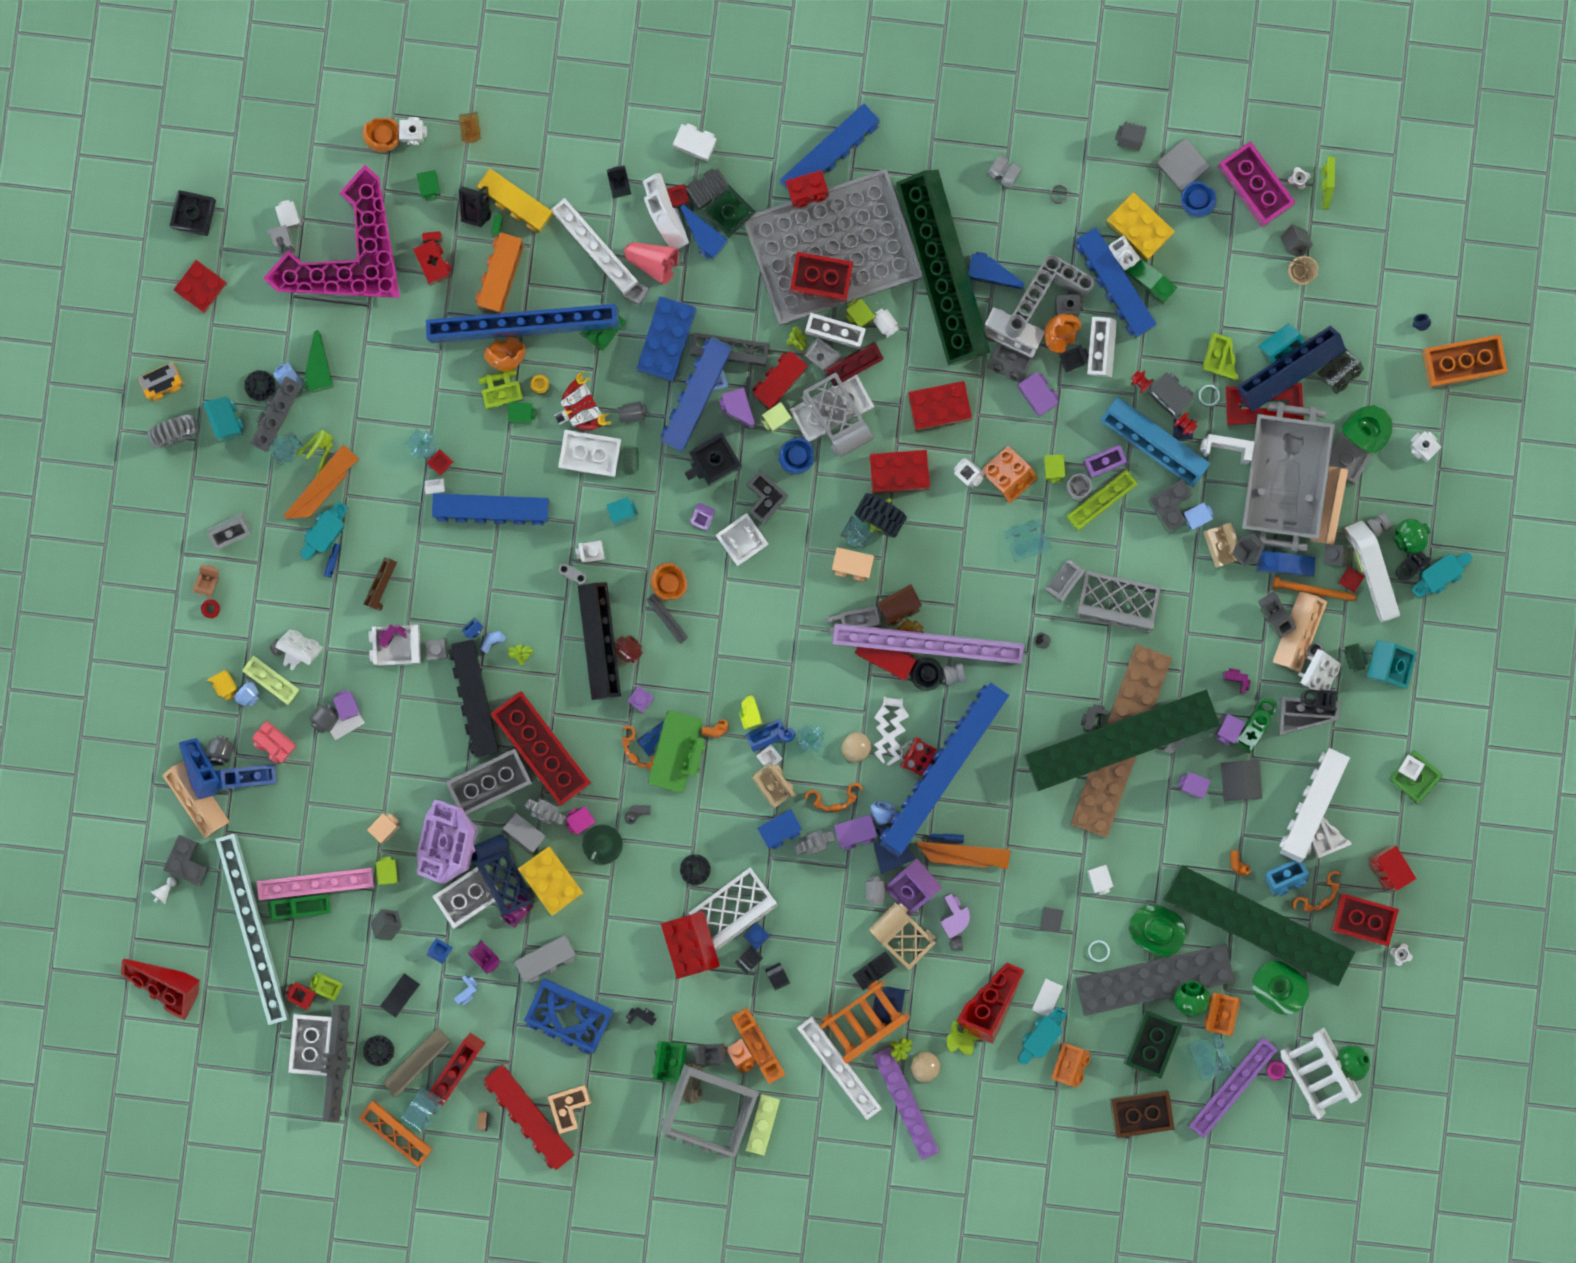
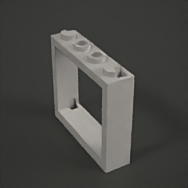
M684 1065L660 1131L665 1133L664 1137L671 1140H676L677 1137L682 1139V1143L693 1147L694 1144L700 1145V1149L710 1153L711 1150L718 1152L717 1155L728 1159V1156L735 1158L759 1092L747 1086ZM690 1076L746 1095L727 1147L671 1128Z

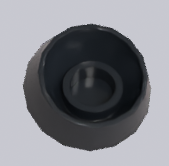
M927 657L916 661L910 672L911 681L915 687L924 691L937 688L943 681L944 676L940 663L933 658Z

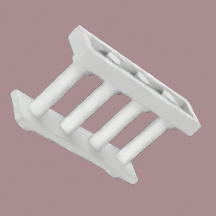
M1324 1027L1313 1034V1041L1291 1051L1288 1045L1280 1051L1282 1061L1288 1065L1309 1103L1311 1113L1316 1115L1317 1119L1322 1118L1326 1113L1325 1108L1345 1098L1350 1103H1353L1362 1096L1354 1080L1351 1081L1349 1077H1345L1340 1061L1336 1060L1339 1053ZM1316 1047L1320 1048L1323 1057L1301 1068L1296 1057ZM1326 1064L1331 1067L1332 1075L1310 1085L1305 1076L1306 1074ZM1335 1081L1339 1082L1342 1091L1320 1102L1315 1091Z

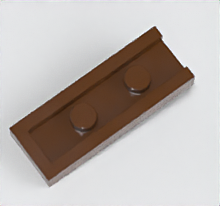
M384 557L363 603L364 605L378 611L383 609V604L379 602L397 564L396 561Z

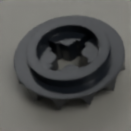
M256 370L249 373L245 379L244 389L250 398L263 401L273 394L275 382L268 372ZM255 379L259 382L264 381L262 386L264 387L263 389L265 391L260 390L259 388L255 389Z
M689 855L681 863V877L691 885L702 884L710 876V864L701 855ZM700 862L699 870L702 875L695 873L690 877L692 870L688 864L696 866Z
M373 1036L366 1041L363 1047L364 1057L368 1063L374 1066H384L393 1058L394 1046L385 1036ZM376 1044L379 1046V1048L386 1047V1049L381 1052L382 1059L380 1058V1056H378V1054H371V1052H373L376 1049Z

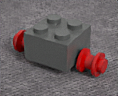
M1138 370L1130 378L1132 380L1131 385L1137 384L1141 388L1139 392L1141 394L1146 390L1164 410L1177 420L1174 426L1180 425L1184 429V435L1186 433L1191 435L1198 427L1196 425L1198 421H1191L1188 418V411L1182 416L1180 413L1194 400V397H1192L1193 392L1186 386L1183 388L1178 383L1179 379L1171 373L1169 375L1167 372L1152 387L1150 385L1155 380H1148L1145 377L1146 372Z

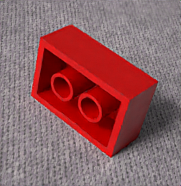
M797 252L790 293L847 302L853 261Z
M965 381L908 392L915 432L972 420Z
M927 450L869 454L872 494L930 489Z
M1387 846L1369 857L1370 862L1368 864L1374 873L1377 872L1380 876L1378 881L1384 890L1398 891L1417 879L1397 846Z
M1340 893L1330 931L1389 946L1399 909Z
M704 911L661 923L677 979L720 967Z

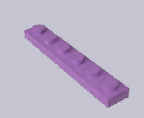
M1262 1037L1188 1126L1202 1138H1205L1278 1049Z
M889 1046L872 1056L921 1159L924 1160L939 1153V1150L900 1067L894 1059L895 1057L891 1055L892 1050Z

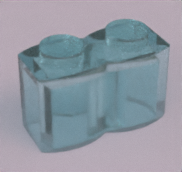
M423 1086L400 1121L418 1133L422 1129L426 1131L432 1122L429 1120L431 1115H436L441 1109L442 1105L439 1103L442 1099Z

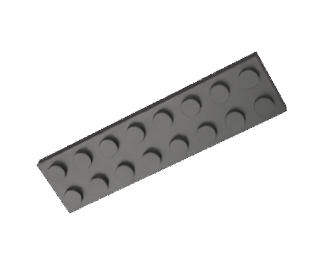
M1226 944L1075 978L1084 1016L1174 996L1181 984L1189 981L1199 982L1205 988L1235 982Z

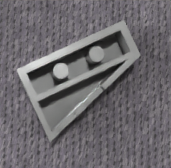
M1280 697L1277 736L1339 720L1340 701H1336L1335 707L1337 711H1327L1305 707L1301 704L1300 698ZM1306 698V701L1312 704L1314 699Z

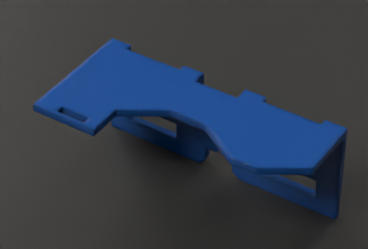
M663 721L652 728L650 733L647 732L637 739V742L648 757L655 753L654 747L659 742L661 734L659 732L662 731Z

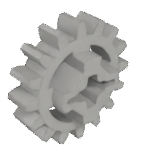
M540 798L538 802L528 799L524 806L533 811L531 816L551 825L552 821L562 825L565 816L557 813L559 809L557 806Z
M822 830L800 838L801 843L793 847L797 855L806 852L807 856L827 849V843L834 841L835 838L832 831L823 834Z

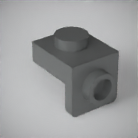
M1093 704V707H1088L1087 714H1083L1081 725H1084L1083 730L1092 731L1096 713L1105 716L1108 714V711L1104 710V706Z
M724 1043L695 1046L694 1058L696 1065L726 1063Z

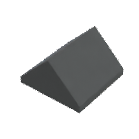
M1259 760L1221 763L1224 801L1262 798Z

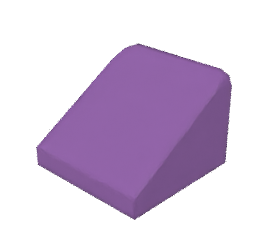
M698 503L690 524L707 531L716 510Z

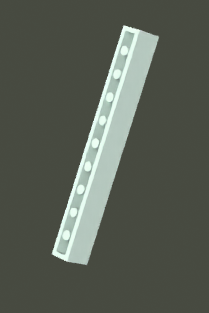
M231 834L215 839L268 1025L288 1020L290 1018L237 834Z

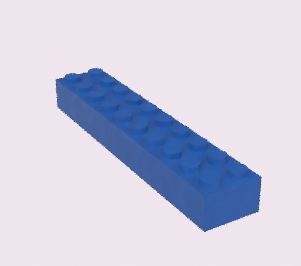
M991 682L988 686L983 685L976 695L978 698L977 702L973 700L965 711L968 714L966 718L964 716L961 717L954 727L957 731L955 733L951 732L943 743L946 745L945 749L940 748L933 758L936 761L934 765L930 763L922 774L925 777L923 781L919 779L911 790L914 792L913 796L908 795L901 805L903 808L902 812L897 811L890 821L893 824L891 828L886 827L879 837L882 840L879 845L897 857L903 853L1010 695Z

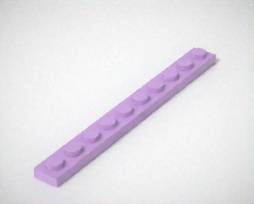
M834 624L832 643L837 645L1019 664L1022 663L1024 650L1023 643Z

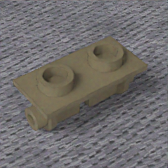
M686 1063L687 1066L703 1071L702 1065ZM690 1076L689 1084L686 1085L682 1096V1101L699 1103L702 1095V1089L700 1088L701 1080Z

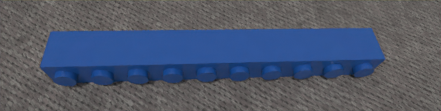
M616 304L428 319L426 320V338L430 343L620 328L619 309Z

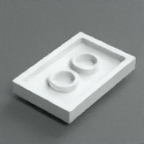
M564 430L558 468L615 477L621 439Z

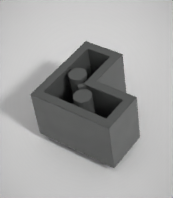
M760 470L747 484V487L760 498L749 510V514L764 526L788 499V495Z
M1183 479L1148 500L1167 533L1186 522L1177 505L1190 498L1192 493Z
M178 835L163 871L202 886L209 868L192 861L199 842L183 835Z

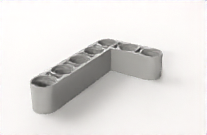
M1047 256L1005 328L1006 334L1011 338H1017L1022 334L1052 282L1075 295L1086 297L1094 286L1093 278L1057 256ZM1047 265H1052L1054 269H1050ZM1064 274L1069 275L1071 278H1066ZM1039 279L1045 281L1046 284L1040 283ZM1080 284H1085L1087 288H1083ZM1030 294L1035 295L1037 299L1031 298ZM1021 309L1026 310L1028 314L1021 312ZM1012 324L1017 325L1019 329H1015Z

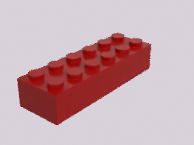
M522 691L491 713V716L560 806H563L592 784Z

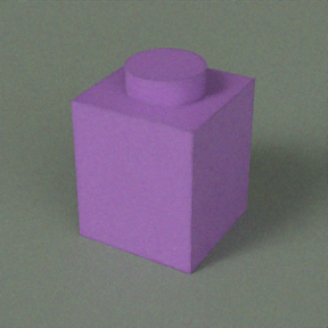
M638 686L628 699V702L644 713L655 697Z
M343 690L336 694L337 697L333 698L342 721L361 714L351 691Z

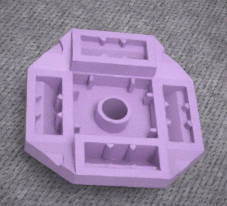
M434 799L433 806L426 814L417 851L419 867L417 868V874L445 884L457 875L469 870L472 853L476 851L474 844L478 828L466 816L463 808Z

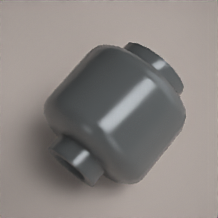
M329 704L326 707L323 705L317 706L310 716L311 726L322 734L330 732L339 720L335 714L337 710Z
M217 736V738L211 739L206 752L210 763L224 765L229 762L233 751V744L225 736Z

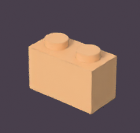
M837 547L832 571L835 572L836 576L846 578V575L854 576V580L864 582L865 579L869 580L874 556Z
M383 813L367 831L381 844H385L400 828L398 825L400 821L390 813L388 815Z

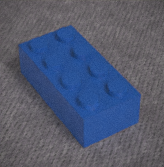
M659 296L639 359L637 372L674 383L697 311L696 307Z

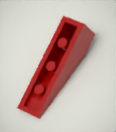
M470 1032L425 1099L441 1109L486 1043Z

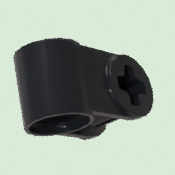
M1422 551L1415 554L1409 553L1396 569L1397 578L1401 581L1411 579L1432 558L1427 557ZM1403 567L1409 568V576L1403 575Z
M1306 690L1301 694L1300 702L1303 706L1309 708L1337 711L1335 705L1336 696L1339 695V692ZM1308 693H1311L1314 696V702L1312 704L1306 701V695Z

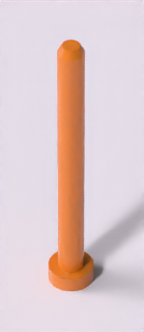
M1274 576L1272 589L1274 590L1284 588L1349 601H1356L1357 595L1353 593L1283 581L1277 576Z

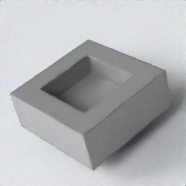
M638 283L627 294H623V297L641 306L649 292V288Z
M445 639L425 641L427 660L447 658Z

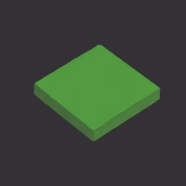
M1413 750L1410 756L1425 764L1416 781L1398 772L1400 766L1390 776L1389 780L1416 804H1419L1442 778L1443 774Z

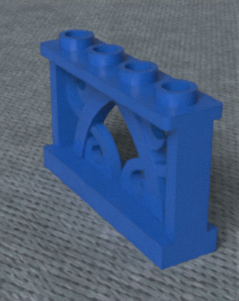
M543 978L524 1021L527 1022L526 1026L534 1030L541 1028L545 1030V1035L551 1038L558 1036L562 1038L561 1042L569 1046L576 1044L580 1046V1051L590 1054V1052L595 1053L614 1010ZM544 988L549 989L548 1004L538 1003ZM560 997L565 999L564 1005L558 1006L554 1004V1002L559 1003L558 998ZM575 1001L577 1002V1016L583 1022L572 1027L563 1028L558 1020L555 1009H565ZM540 1007L548 1008V1011L541 1013L545 1015V1021H538L535 1018L536 1009ZM581 1009H588V1014H584L589 1017L588 1019L581 1015ZM601 1014L606 1015L598 1031L592 1023ZM552 1021L555 1029H552L546 1025H548ZM589 1026L594 1031L595 1037L593 1041L587 1043L581 1039L582 1034H587L589 1037V1032L585 1029ZM575 1032H576V1039H574V1038H572V1037H570V1036H568V1035H566V1034H571V1033H575Z

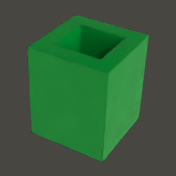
M435 170L417 173L422 199L432 201L436 200L437 196H441Z
M509 402L508 422L532 425V420L536 419V408H533L532 403Z

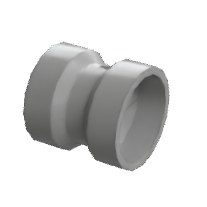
M1384 512L1378 514L1377 518L1366 521V525L1376 537L1380 536L1381 532L1392 529V525Z
M962 663L956 664L955 667H943L947 686L953 685L954 682H966Z

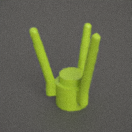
M321 429L319 433H315L313 438L293 458L296 459L313 443L315 445L306 455V459H309L318 447L321 449L326 447L316 473L317 476L323 469L328 453L334 445L331 443L333 437Z

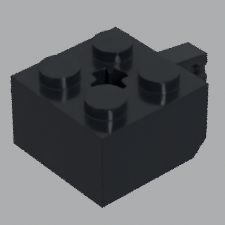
M720 433L689 452L694 463L691 464L692 469L684 474L688 481L696 476L699 479L704 478L710 487L742 468V465L723 433ZM715 455L716 458H721L718 464L710 462L712 456Z

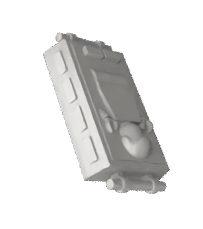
M1280 402L1278 404L1268 403L1267 410L1275 411L1277 414L1276 417L1257 415L1255 443L1250 466L1242 529L1260 532V537L1258 538L1265 546L1291 549L1294 552H1297V550L1307 551V544L1299 543L1298 541L1299 537L1319 539L1335 424L1315 422V417L1325 418L1326 410H1318L1317 407L1303 408L1284 405V403ZM1283 413L1309 416V421L1283 418L1282 416ZM1266 533L1293 536L1292 541L1266 538Z

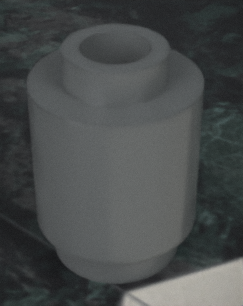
M641 401L623 404L622 407H618L621 422L644 420V416H647L645 404L642 405Z

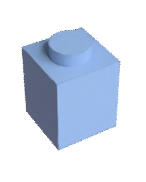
M1204 502L1182 514L1190 531L1213 520L1211 517L1213 512L1210 506H1206Z

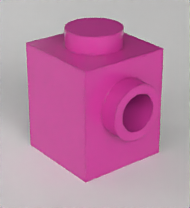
M584 806L580 810L575 808L567 813L569 817L566 818L568 823L565 825L571 834L575 832L578 835L595 824L596 821L586 806Z

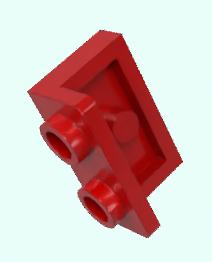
M822 170L785 181L793 208H802L814 201L822 202L829 197L828 187Z

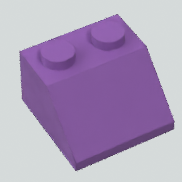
M744 387L722 394V399L719 400L722 412H726L729 418L740 424L754 429L755 422Z
M918 859L913 861L885 886V889L898 904L901 902L908 909L907 914L909 916L942 888Z

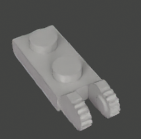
M877 606L843 612L840 615L825 618L826 622H834L841 619V623L844 625L863 627L881 625ZM834 627L827 630L828 634L833 633Z

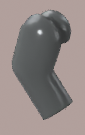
M633 805L625 814V822L631 825L635 823L640 815H650L651 806Z

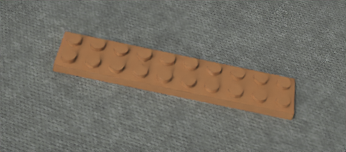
M1137 644L1135 645L1106 725L1154 708L1172 657ZM1136 756L1088 774L1070 825L1107 838Z

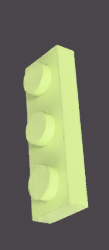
M254 655L242 670L287 705L292 702L300 689Z
M761 1094L746 1151L765 1156L780 1099Z

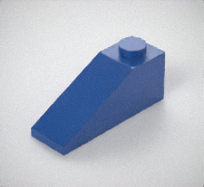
M682 205L680 207L681 212L698 248L701 250L699 253L706 259L711 258L714 260L726 246L728 239L686 206Z
M976 252V254L971 255L968 270L970 280L1023 290L1025 283L994 259L987 257L986 253Z
M1262 551L1257 561L1256 572L1314 576L1315 557Z
M198 739L179 742L187 774L198 799L215 796L220 779Z
M275 764L215 771L220 779L218 790L276 783Z

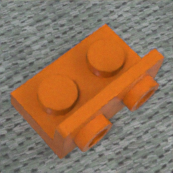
M1063 1042L1051 1079L1078 1088L1084 1079L1083 1072L1085 1066L1090 1061V1051Z

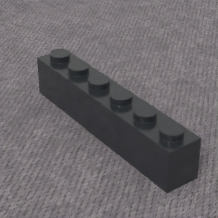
M599 582L578 586L591 699L601 700L621 697L607 582Z
M471 639L451 644L452 649H448L450 660L455 662V667L452 668L454 678L459 680L460 686H457V693L459 698L462 697L464 705H461L463 717H467L468 724H465V730L472 740L469 743L470 752L475 754V757L499 753L475 640Z

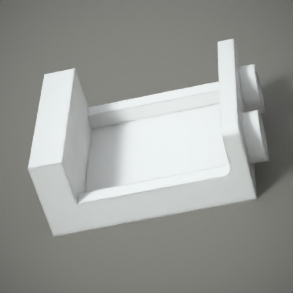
M1209 434L1201 441L1200 452H1203L1202 457H1207L1210 454L1211 447L1241 452L1240 463L1248 464L1252 461L1255 442Z
M418 624L401 626L406 629L404 633L408 635L407 638L396 633L387 649L378 644L380 641L378 637L383 629L387 630L389 626H372V631H369V642H372L373 650L369 651V657L373 665L421 664L420 626Z

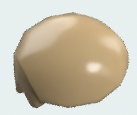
M1298 256L1288 265L1287 274L1294 283L1305 285L1318 276L1319 267L1311 257Z
M860 732L850 733L841 744L842 755L847 761L852 763L864 761L871 750L870 740L865 734Z
M921 1052L913 1058L910 1070L916 1080L921 1083L930 1082L938 1076L940 1062L937 1056L931 1052Z

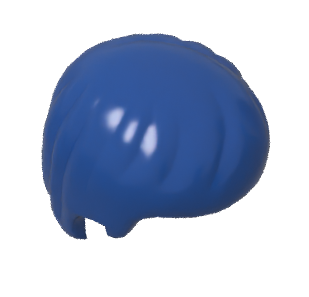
M1194 181L1184 188L1181 195V204L1189 216L1204 218L1213 212L1216 206V194L1205 183Z
M804 438L788 440L781 447L778 454L781 468L792 475L803 474L814 463L813 446Z

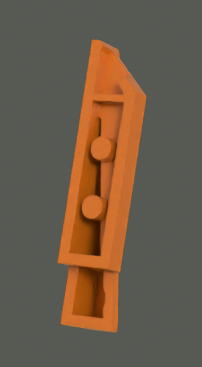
M342 445L284 514V517L286 519L310 518L348 475L346 471L360 459L346 446Z
M916 842V845L930 862L989 867V865L1004 869H1008L1009 849Z

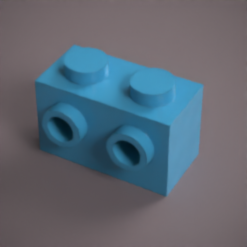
M1295 860L1265 874V882L1273 897L1286 895L1289 890L1295 887L1299 889L1305 886L1309 878V873L1303 861L1299 863Z

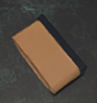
M479 1112L477 1130L488 1131L489 1112Z

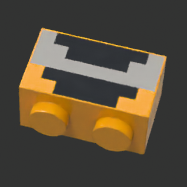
M173 362L138 377L146 398L149 401L153 400V402L164 398L163 395L168 392L173 394L180 391L181 387L184 386L178 369Z

